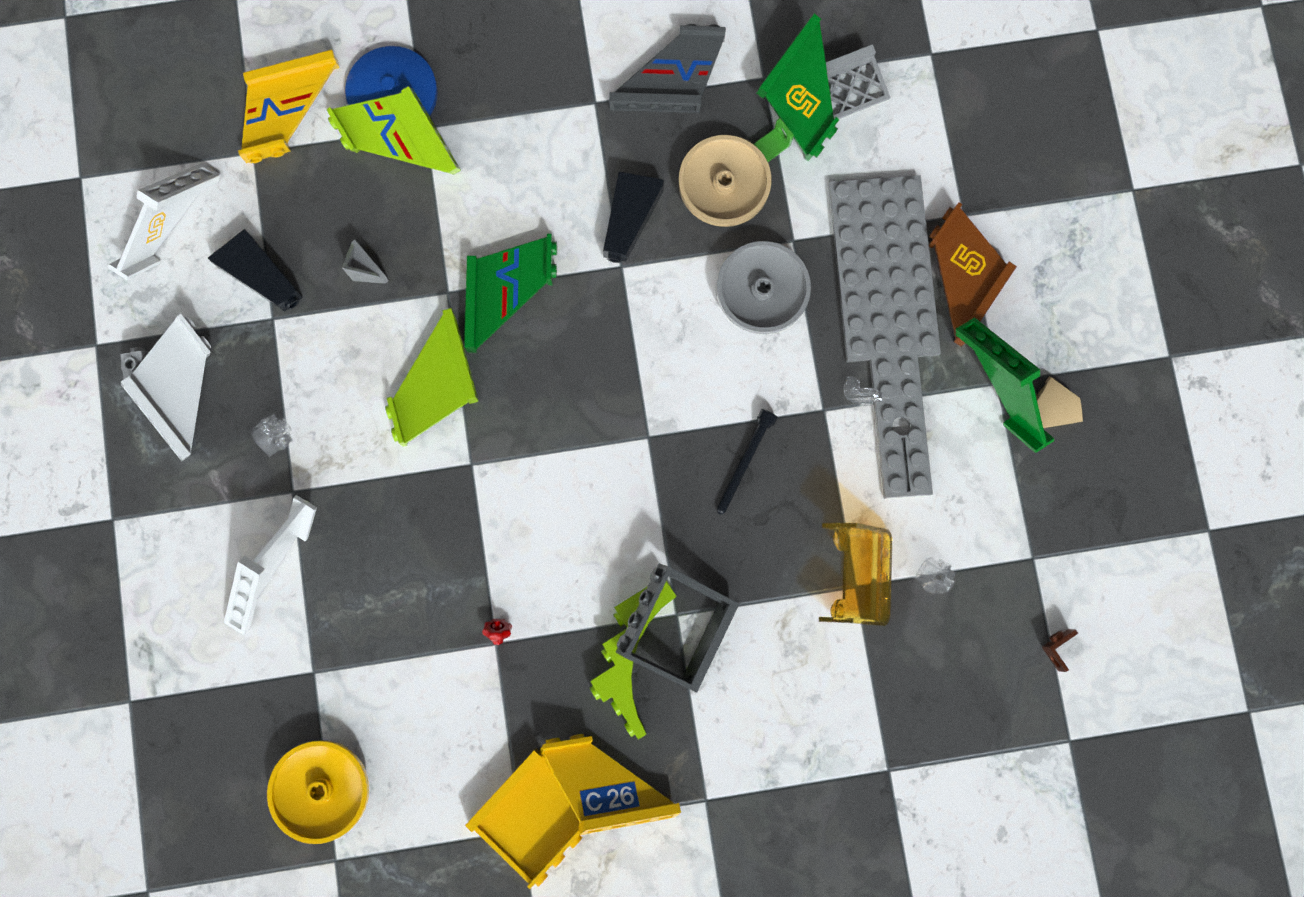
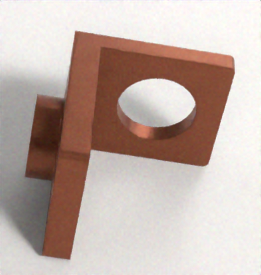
M1067 629L1064 632L1062 630L1049 637L1050 642L1042 646L1059 672H1067L1069 669L1055 649L1079 634L1076 629Z

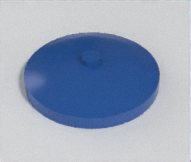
M385 46L369 51L356 61L347 76L345 95L347 104L351 105L402 93L401 90L409 86L415 91L430 116L436 105L438 90L434 73L424 58L404 47Z

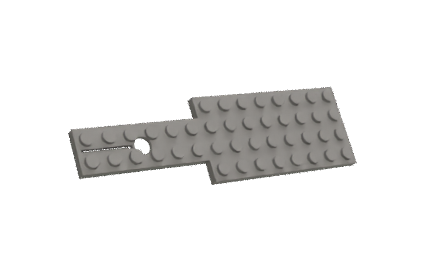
M921 175L831 181L828 186L846 362L870 361L884 499L933 495L918 357L939 356L941 350ZM896 418L908 420L910 423L908 434L898 435L893 430L892 425Z

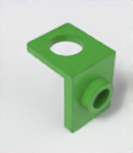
M779 118L776 121L775 128L753 145L762 152L767 162H769L791 146L794 135Z

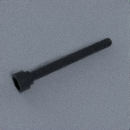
M764 409L760 410L757 416V424L759 425L717 507L718 514L723 515L726 512L766 430L774 426L778 418L775 414Z

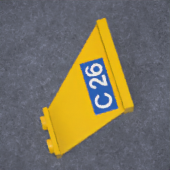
M577 734L569 737L570 740L560 741V738H552L546 740V744H543L540 748V755H544L580 822L578 825L580 835L675 818L681 813L679 803H673L592 745V736L584 737V734Z

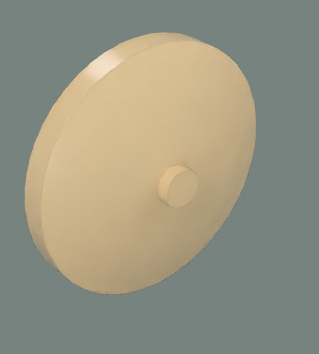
M717 135L704 139L691 148L681 164L679 172L680 195L689 211L703 222L721 227L745 223L760 212L768 199L771 189L769 164L762 152L743 138L731 135Z

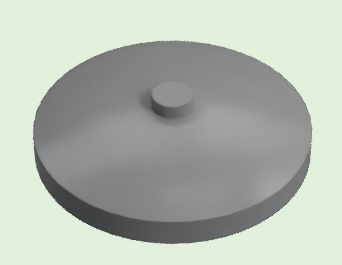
M768 241L752 242L736 249L723 263L717 280V297L726 317L739 328L755 334H773L793 325L807 307L811 293L810 276L799 256L781 244Z

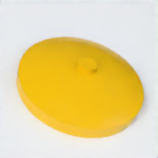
M325 740L307 742L287 752L274 767L267 787L269 811L277 826L289 837L308 844L327 843L349 832L361 819L369 798L368 776L360 759L347 747Z

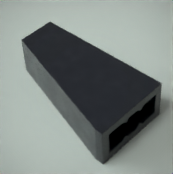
M625 172L618 173L603 248V256L608 261L613 263L627 261L663 193V179Z
M246 229L242 230L208 257L210 262L284 312L296 307L299 304V300L303 298Z

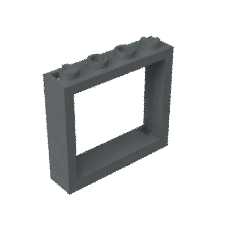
M659 563L650 575L651 581L647 589L639 597V605L636 611L629 617L625 634L617 642L616 653L697 693L739 603ZM668 577L718 602L683 677L632 652Z

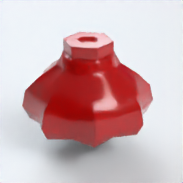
M492 619L484 623L482 633L494 645H500L504 639L510 637L512 625L506 622L505 619Z

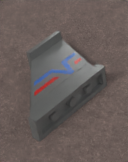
M696 24L680 25V34L620 88L615 92H610V110L700 113L701 99L724 42L726 27H720L715 24L709 26H697Z

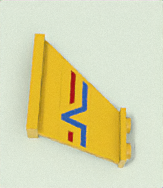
M333 50L243 73L244 80L248 86L242 148L238 152L246 163H258L262 159L281 157L284 153L291 152L287 143L333 70L340 68Z

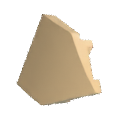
M1049 376L1045 381L1046 384L1036 396L1043 428L1083 422L1080 398Z

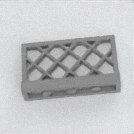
M873 44L826 62L828 82L834 84L830 92L831 101L842 105L840 112L835 115L833 114L834 118L841 119L891 98L875 59L876 51ZM869 63L873 70L871 79L859 74L862 66ZM848 73L854 76L851 86L839 82L841 74ZM857 78L869 83L865 93L853 88ZM871 85L879 87L883 96L874 98L867 95ZM836 86L848 91L844 101L832 96ZM851 93L862 97L860 105L855 107L847 103Z

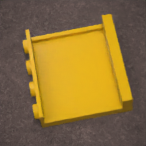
M537 748L465 825L471 832L475 831L528 883L527 887L529 889L534 884L539 887L548 877L546 871L552 865L556 868L566 857L563 854L569 846L573 849L583 838L578 828L580 822L544 755H540V751Z

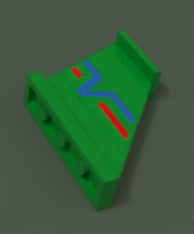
M547 234L545 238L478 259L477 256H467L464 347L468 353H477V349L546 283L553 285V278H557V264H553V255H557V241H553L552 234Z

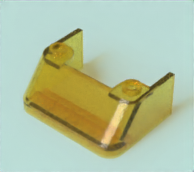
M822 523V528L835 530L833 542L839 551H844L843 599H837L832 604L830 609L832 617H819V622L886 626L890 620L891 532L888 529L860 523Z

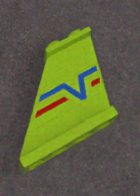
M409 86L401 90L402 93L334 109L331 107L326 109L330 115L328 120L335 130H339L342 135L340 141L347 150L350 149L355 153L365 151L452 175L461 171L417 94Z

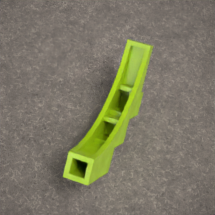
M667 581L632 650L633 653H636L639 640L650 621L665 605L677 597ZM647 587L614 607L617 612L613 616L620 627L624 624L628 627L629 617L636 611L639 605V597ZM625 629L602 644L605 648L601 651L608 663L613 661L615 665L591 680L590 682L593 686L590 687V690L596 700L601 698L605 702L611 697L614 701L611 705L618 716L623 714L627 721L624 726L631 737L636 735L639 740L647 733L638 716L633 699L631 678L633 661L616 653L617 642L627 630Z

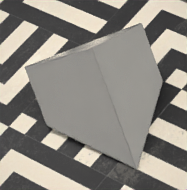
M356 240L352 241L342 269L352 281L387 283L389 280Z

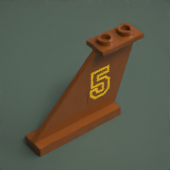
M958 202L954 209L949 207L942 217L945 220L942 227L937 225L929 236L933 239L929 247L933 248L935 246L955 335L953 342L962 347L965 342L956 336V328L974 317L979 321L982 320L1017 266L1010 261L1007 264L963 212L961 209L963 204Z

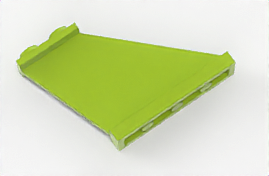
M452 308L442 310V317L394 398H387L386 414L389 420H393L394 428H391V433L394 441H398L403 447L408 446V442L468 402L469 404L479 402Z

